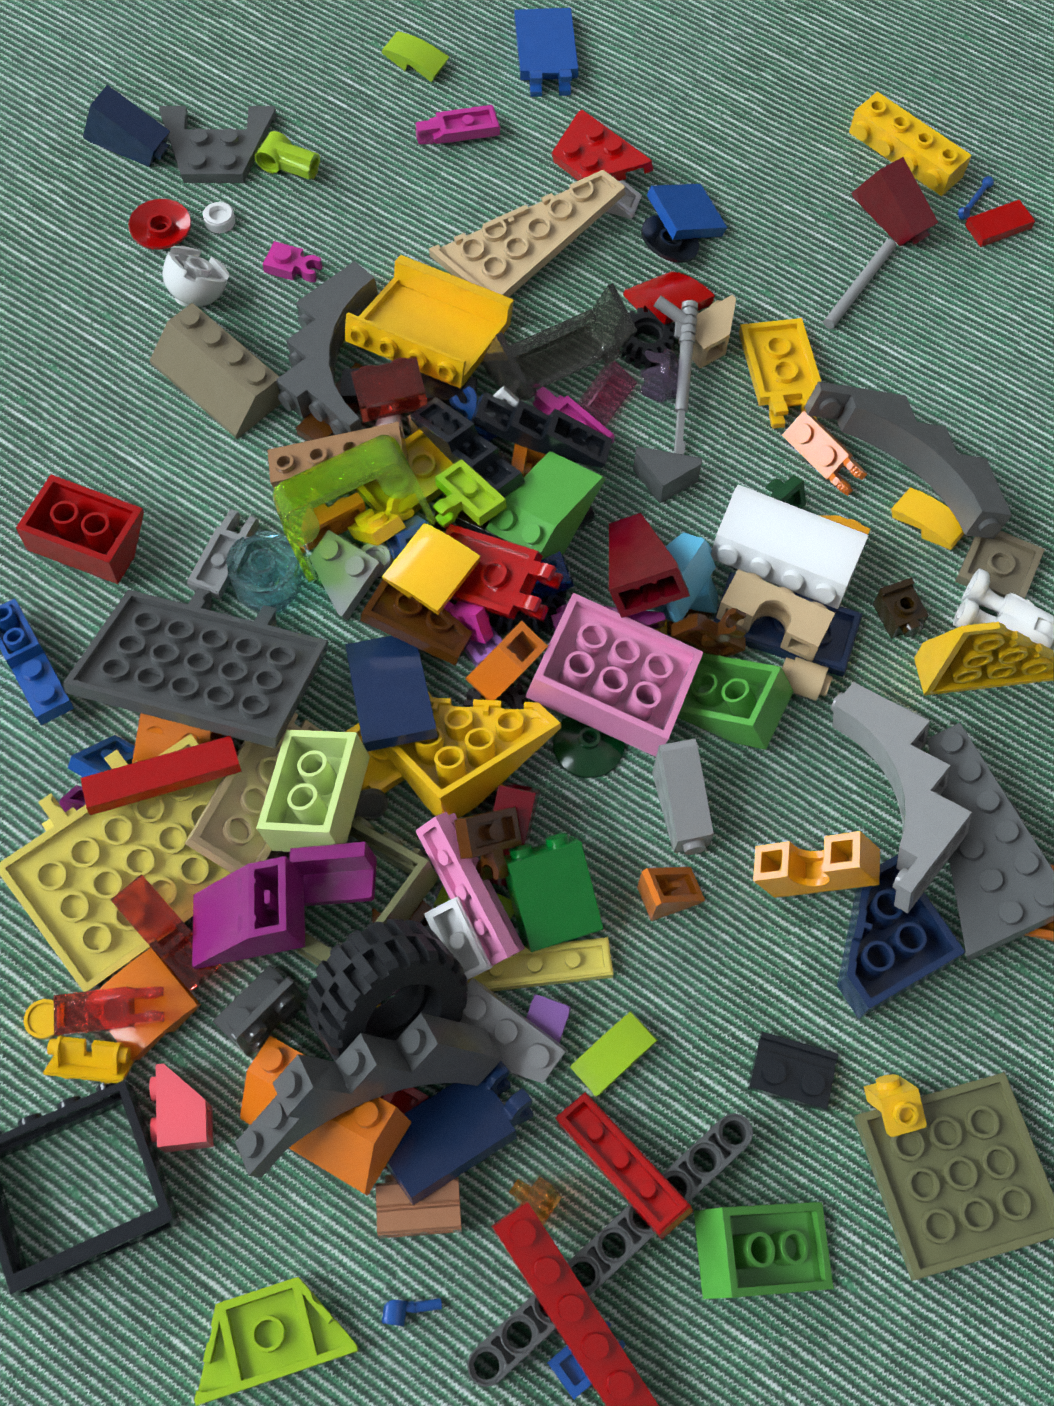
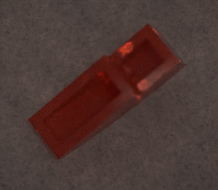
M142 874L111 899L112 903L188 990L192 992L222 967L221 964L198 969L192 967L193 931Z

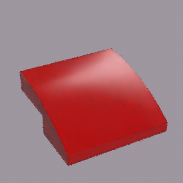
M674 271L628 288L623 292V296L636 309L643 307L644 312H648L649 309L664 325L673 322V320L653 306L660 295L681 310L684 301H696L698 303L697 311L709 307L715 298V295L694 278Z

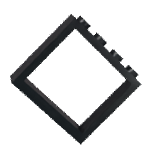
M123 1080L118 1083L109 1084L104 1082L95 1088L96 1093L82 1099L80 1096L65 1099L57 1104V1110L44 1116L41 1113L29 1115L18 1121V1127L5 1133L0 1131V1159L123 1104L158 1208L27 1268L0 1181V1263L10 1295L23 1297L181 1223L134 1087L127 1081Z

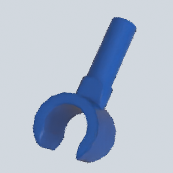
M441 1298L417 1302L390 1300L384 1305L382 1323L404 1326L406 1312L419 1313L442 1309Z

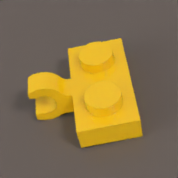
M403 493L393 494L387 502L385 512L368 509L358 514L354 518L356 522L347 527L353 539L379 546L406 528L402 520L411 518L415 513L411 508H407L402 512L398 510L399 502L404 500L406 495Z

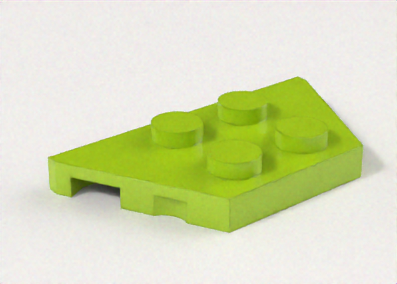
M300 1277L215 1304L211 1322L210 1339L206 1344L204 1353V1366L200 1384L194 1397L195 1406L358 1352V1345Z

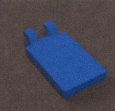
M571 8L514 10L520 80H529L530 97L542 96L541 83L543 79H558L559 96L571 95L570 81H572V78H578V61Z

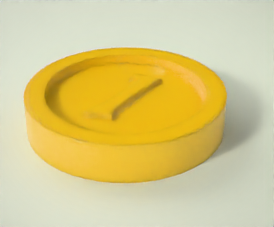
M41 999L34 1002L28 1007L24 1015L26 1031L37 1039L54 1037L61 1031L65 1022L63 1008L57 1002L50 999Z

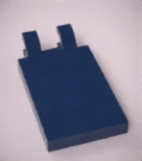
M502 1061L497 1064L478 1086L453 1083L404 1113L412 1123L387 1162L386 1167L412 1205L423 1200L517 1139L514 1126L533 1117V1111L529 1108L532 1105V1099L523 1088L513 1094L505 1105L497 1096L511 1088V1083L506 1078L510 1075V1072Z

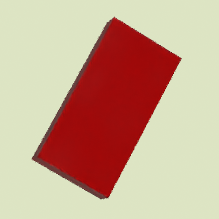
M1019 199L967 218L965 227L978 245L982 247L1032 229L1035 220Z

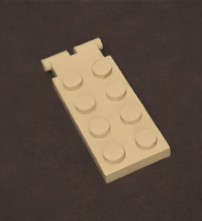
M294 713L286 730L322 731L306 719L300 727L294 722L298 717L297 713ZM286 730L276 749L244 740L237 753L242 772L222 778L185 842L187 846L230 873L247 864L267 860L271 852V848L256 828Z

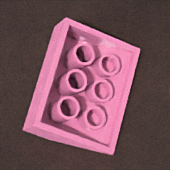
M573 593L525 697L656 757L659 745L666 744L670 737L703 651L628 617L621 618L619 613Z

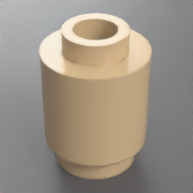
M786 657L782 669L794 694L817 701L819 695L826 696L832 681V676L826 675L828 667L795 657V660Z

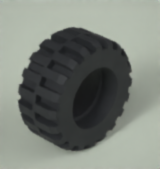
M388 919L387 924L377 921L368 924V929L362 932L356 930L349 934V939L342 945L338 943L330 950L331 956L327 961H321L316 969L317 978H312L309 986L306 1009L312 1028L334 1061L341 1056L360 1033L396 1041L420 1013L456 1022L461 1021V1010L465 1009L467 1004V976L464 974V969L458 960L429 927L413 920H406L404 922L403 919ZM399 990L391 999L378 1006L387 996Z

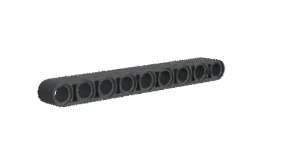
M736 1113L727 1114L722 1117L662 1175L667 1180H677L683 1187V1198L689 1202L750 1144L753 1136L750 1122L744 1116ZM732 1125L740 1131L741 1143L739 1145H732L725 1141L722 1134L724 1126ZM696 1152H703L710 1156L713 1163L711 1172L703 1173L695 1168L693 1155ZM630 1204L567 1262L571 1269L577 1264H585L591 1268L594 1276L593 1283L588 1288H584L588 1296L596 1291L656 1234L652 1228L644 1230L635 1225L633 1221V1211L635 1209ZM614 1235L622 1240L624 1252L620 1258H609L603 1252L602 1241L606 1236ZM534 1294L470 1354L467 1363L468 1373L477 1385L488 1387L500 1382L555 1329L550 1318L545 1317L541 1313L539 1301ZM516 1322L525 1323L531 1331L530 1343L521 1349L514 1348L507 1340V1330L510 1325ZM484 1352L493 1353L499 1361L498 1373L495 1377L487 1380L480 1378L474 1368L476 1358Z

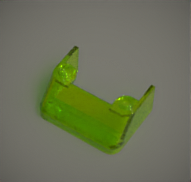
M388 435L377 436L280 482L273 491L275 508L284 533L308 582L315 583L320 580L304 548V545L312 542L319 533L320 525L313 509L375 479L378 480L383 492L391 498L402 499L415 493L430 526L437 525L417 479L399 443L393 437Z

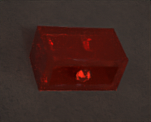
M416 357L409 359L397 358L391 363L378 366L366 365L359 370L351 371L363 422L415 411L427 403L426 392Z

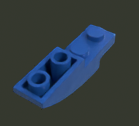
M14 598L0 605V650L13 671L40 725L74 709L72 702L64 691L62 682L16 599Z

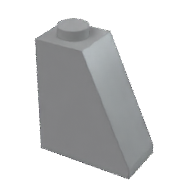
M696 738L659 745L652 774L673 853L684 851L686 855H693L703 852L710 845L714 832Z

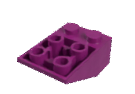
M286 856L247 864L193 894L192 967L194 969L305 947L304 874Z

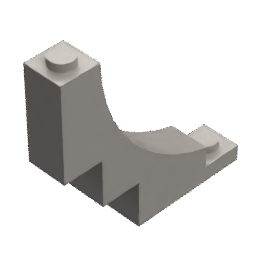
M853 682L845 693L840 692L835 697L831 705V711H833L832 727L856 742L875 760L894 790L901 813L903 833L896 867L900 872L893 883V888L896 889L894 906L909 913L968 834L972 812L941 796L947 787L950 765L921 750L927 743L930 720Z

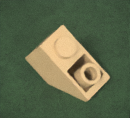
M733 295L722 301L717 300L713 302L707 309L697 314L692 360L699 368L726 354L736 298Z

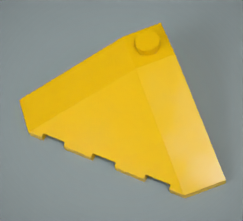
M1000 622L964 625L923 642L914 657L924 695L1054 681V651L1041 643L1031 641L1029 637L1018 631L1006 628V625Z
M429 697L438 737L383 748V750L420 800L435 816L445 812L448 815L455 813L458 819L476 808L561 729V723L538 702H524V709L502 708V701L474 699L473 707L452 706L451 698Z

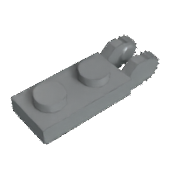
M230 509L220 527H216L188 578L187 585L189 589L196 591L199 588L211 591L213 598L221 600L258 530V518L250 516L238 534L234 531L239 523L240 513Z

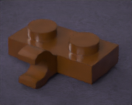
M737 608L729 609L718 623L708 619L703 614H690L685 619L671 624V637L703 651V653L729 657L746 650V638L743 637L746 634V630L736 625L740 619L746 618V613Z
M516 807L503 808L454 820L460 858L466 859L481 856L476 865V870L482 881L491 879L493 876L494 880L508 877L509 870L504 859L503 850L522 845Z

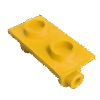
M59 1035L57 1039L51 1038L48 1042L47 1053L53 1055L43 1071V1074L64 1079L75 1078L100 1081L107 1084L118 1083L125 1080L134 1061L130 1059L131 1048L124 1047L123 1042L94 1040L91 1044L92 1052L87 1051L86 1039Z

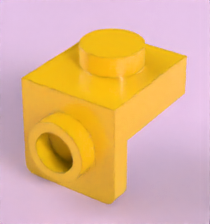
M895 1074L878 1077L875 1080L876 1083L864 1086L867 1102L882 1113L885 1130L890 1137L926 1127L927 1123L919 1089L901 1076Z

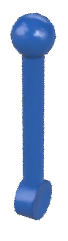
M985 177L982 180V186L966 207H961L958 210L960 220L970 217L972 207L985 190L993 186L994 179L992 177Z

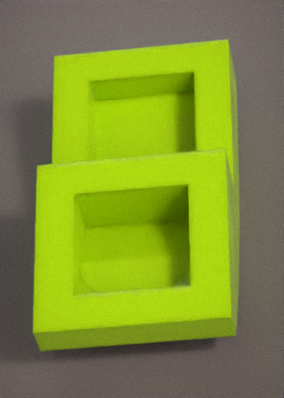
M400 31L394 34L381 52L404 71L410 65L431 83L449 59V56L433 45Z
M630 1011L581 1055L570 1068L590 1091L598 1097L623 1072L633 1066L658 1039Z

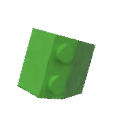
M549 451L524 477L525 483L504 497L507 508L494 516L485 530L492 533L498 539L539 551L543 556L541 561L551 565L554 564L557 567L606 478Z
M703 653L677 718L733 743L766 750L794 691L780 666Z
M822 1202L720 1207L694 1211L703 1299L736 1298L834 1289Z

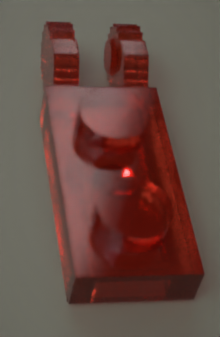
M127 986L54 995V1036L135 1028L137 1024L164 1022V1012L151 1010L135 1014L134 1004L136 999L153 1000L163 997L164 987L155 986L134 989Z

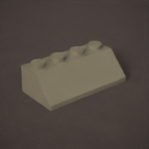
M191 303L167 321L150 358L151 365L234 438L238 439L281 404L278 398L280 391L276 382L279 376L194 303Z

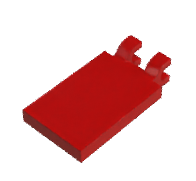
M449 524L445 534L480 555V562L451 599L484 607L486 611L513 620L519 610L530 617L543 621L549 608L546 605L540 604L542 600L531 595L537 581L551 588L558 589L563 576L555 572L556 567L551 564L541 563L543 556L537 550Z

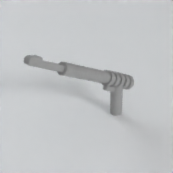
M660 295L653 306L675 322L674 337L679 338L680 344L675 402L677 420L674 453L684 455L686 444L683 442L685 413L688 412L698 303L693 300H686L682 303L681 310Z

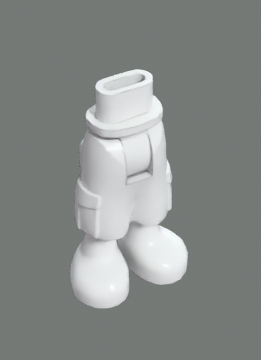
M979 568L962 596L963 602L956 611L953 626L958 628L964 625L1000 622L1006 625V628L1018 631L1029 637L1031 641L1041 643L1054 651V616L1034 606V603L1030 600L1024 599L1017 594L1010 592L1003 598L994 593L989 588V573ZM979 606L996 611L998 617L980 610Z

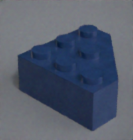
M898 855L880 864L879 885L856 888L837 987L858 1019L952 965L965 953L925 893L921 895L909 913L894 906L896 889L893 888V883L900 870L896 869Z

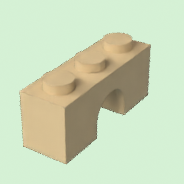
M738 569L720 603L716 618L721 620L729 609L737 608L746 613V618L740 619L736 625L745 629L747 633L756 619L763 616L776 618L785 628V635L780 648L812 662L835 613L828 610L821 603L810 602L795 595L788 588L777 587L768 583L755 573H746Z

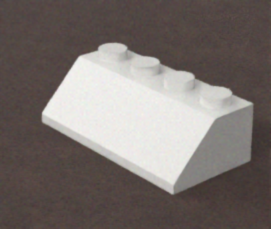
M737 485L717 532L711 556L713 560L740 569L746 573H755L763 580L788 588L793 592L838 609L851 582L869 535L744 486Z

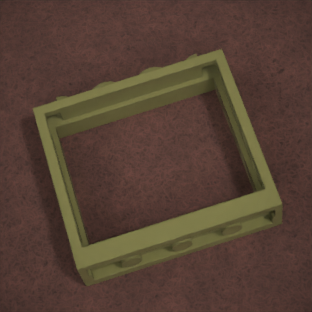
M356 816L352 821L348 840L353 843L366 842L375 855L410 874L375 922L387 924L388 919H403L405 922L409 920L439 877L433 869L430 859L423 855L420 849L414 848L411 851L403 847V843L393 834L385 832L382 835L374 831L375 828L367 820ZM271 850L267 860L283 856L289 859L290 852ZM305 933V947L292 949V951L316 966H319L322 960L327 961L331 956L330 947Z

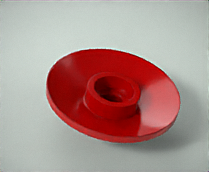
M153 199L141 204L132 212L128 228L131 237L139 245L155 250L167 249L179 244L187 237L191 229V218L187 209L179 202L170 199Z

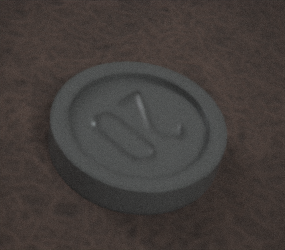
M375 788L360 791L354 816H360L367 821L382 816L388 808V800L385 793Z

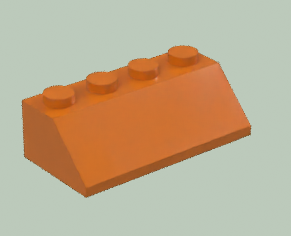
M272 1036L268 1037L246 1073L240 1113L242 1121L249 1125L253 1123L277 1095L273 1082L298 1054H304ZM378 1097L327 1121L289 1147V1149L368 1196L412 1122L396 1106Z

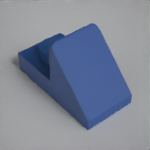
M113 735L72 755L68 769L80 775L81 778L111 770V767L104 758L115 750L119 751L127 764H132L135 746Z

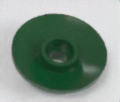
M568 716L561 721V729L553 737V752L558 763L567 772L582 778H597L611 772L619 764L624 751V742ZM591 735L595 737L596 741L586 743L583 737Z

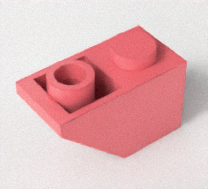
M164 1063L156 1064V1076L151 1077L149 1083L151 1100L156 1101V1117H152L150 1120L152 1142H157V1148L165 1153L214 1147L212 1105Z

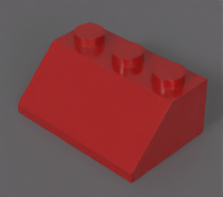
M50 474L16 526V530L26 550L119 584L135 557L144 510L136 505Z

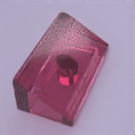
M613 361L601 369L577 404L602 425L606 426L637 382L616 361Z

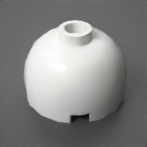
M173 246L165 258L162 276L166 288L175 297L176 302L187 307L191 303H194L196 306H206L217 300L223 293L229 278V272L225 266L213 257L210 258L209 262L199 257L201 251L186 246Z

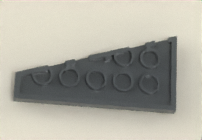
M958 723L927 738L930 755L950 765L947 787L941 796L972 812L968 834L949 858L967 960L970 961L1054 921V871L962 724Z

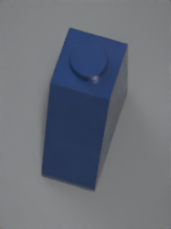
M106 85L90 104L83 138L88 142L147 167L156 158L159 161L162 160L170 147L167 144L170 131L109 85Z

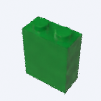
M567 833L549 836L545 839L546 844L533 848L531 844L513 847L509 850L510 855L504 856L509 870L508 877H505L521 941L530 952L603 930L582 842L573 836L568 837Z

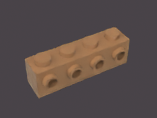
M399 422L267 450L270 483L280 501L296 500L303 496L312 495L314 489L318 493H329L340 488L362 486L369 482L394 479L410 474L406 441Z

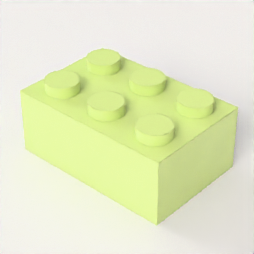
M286 730L256 828L272 851L290 852V848L347 843L370 758L357 732Z

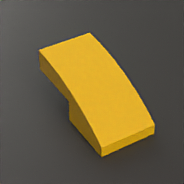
M911 487L891 508L892 518L921 529L922 539L952 550L964 535L958 520L948 506Z

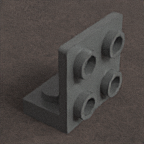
M269 965L213 1022L248 1056L253 1050L255 1052L261 1050L268 1037H273L271 1032L281 1022L288 1023L297 1015L301 1009L300 1003L304 999L296 983L290 977L284 979Z

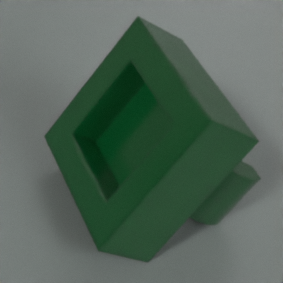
M795 475L785 483L775 478L766 485V489L772 492L770 497L800 509L806 505L804 480Z

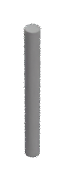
M887 239L831 310L823 321L826 328L833 329L890 256L896 248V243L893 240Z

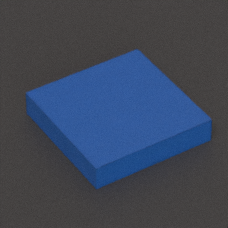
M701 184L651 186L647 193L648 199L672 240L722 237L727 229L726 224Z

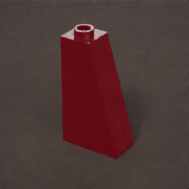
M641 513L609 523V592L621 618L690 596L677 562Z

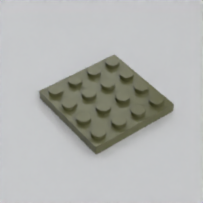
M1005 1072L920 1096L927 1125L925 1128L890 1137L886 1133L882 1113L877 1109L853 1117L911 1281L1054 1238V1194Z

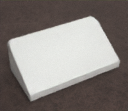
M459 896L424 913L431 930L463 967L467 980L493 968Z

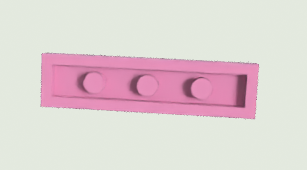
M445 812L429 820L418 828L416 833L450 899L459 896L485 953L493 966L524 950L525 947L490 880L482 881L476 870V865L479 861L478 857L460 858L454 822L457 817L455 813L448 815Z

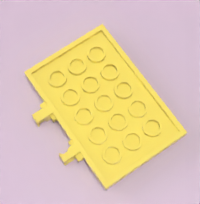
M190 734L160 755L199 744ZM118 750L104 758L111 769L128 765ZM222 778L94 815H89L86 805L77 811L72 807L65 812L52 793L38 802L50 818L42 823L46 832L0 862V876L84 993L91 990L192 918L193 894L231 874L185 844Z

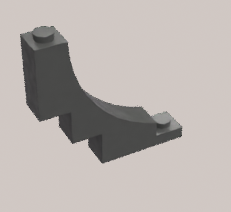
M818 381L804 406L808 416L837 420L841 432L859 438L890 454L913 470L935 490L951 509L965 535L995 539L1012 514L987 458L957 454L946 426L917 422L906 395Z

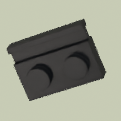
M762 1031L759 1036V1043L747 1089L825 1112L828 1108L835 1074V1064L839 1054Z

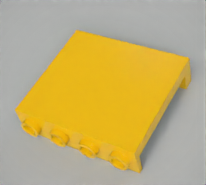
M400 255L395 260L394 278L359 316L349 312L346 314L345 341L461 389L510 326L514 299Z

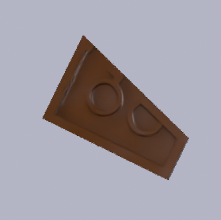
M384 580L381 581L363 609L360 621L455 666L472 636V632L446 609L443 608L439 615H437L415 598H408Z

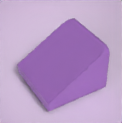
M534 994L526 1018L560 1043L571 1007Z

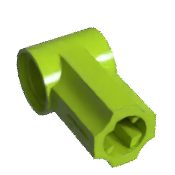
M272 131L255 154V161L261 169L268 173L274 174L281 169L306 179H314L318 173L320 154L292 145L291 141L284 134Z

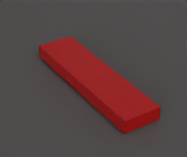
M227 736L80 779L86 808L89 815H94L242 771L232 737Z
M586 1092L555 1117L560 1127L661 1240L693 1212L691 1205Z

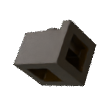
M912 577L880 588L873 603L891 639L901 635L910 637L917 634L924 628L923 625L929 616L913 588L915 583Z

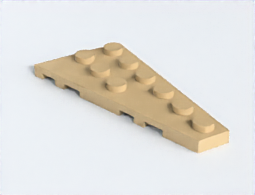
M601 170L570 184V188L555 196L550 193L541 197L542 202L529 208L527 205H524L484 223L482 229L467 236L465 233L455 236L454 242L440 247L438 244L429 248L430 257L452 275L510 297L625 195V186L605 170Z

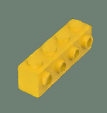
M878 91L854 112L849 130L850 134L891 162L904 157L914 178L940 196H943L963 178L972 155Z

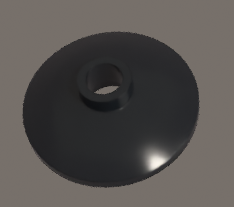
M658 215L647 218L642 225L641 235L645 244L659 257L671 262L685 263L693 260L698 254V238L672 240Z

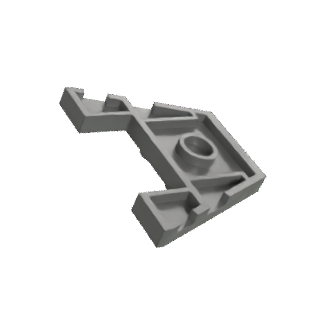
M159 106L164 126L170 131L168 139L183 183H244L255 162V154L261 142H264L269 134L268 128L270 124L274 123L277 118L275 106H249L247 129H187L188 111L186 106Z

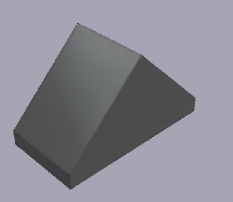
M637 446L633 471L657 501L662 503L698 482L703 458Z

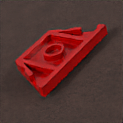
M582 109L578 111L551 152L553 162L577 181L601 170H605L618 181L625 180V173L641 168H643L644 174L653 171V164L650 158Z

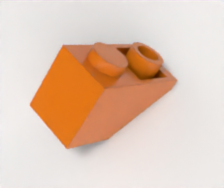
M521 621L465 679L486 700H496L536 660L548 645Z

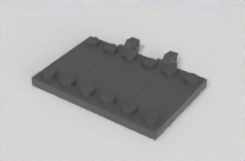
M199 588L188 604L127 590L64 680V691L70 695L276 749L328 651V640L277 627V608L263 605L254 621L211 611V591Z

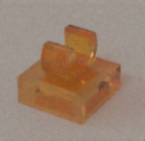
M540 1176L532 1187L517 1179L509 1191L520 1205L525 1201L530 1204L543 1226L562 1198L553 1185Z

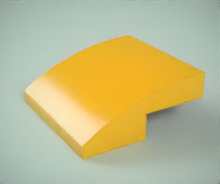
M424 523L383 574L382 579L408 598H415L439 615L480 562V555L451 536Z

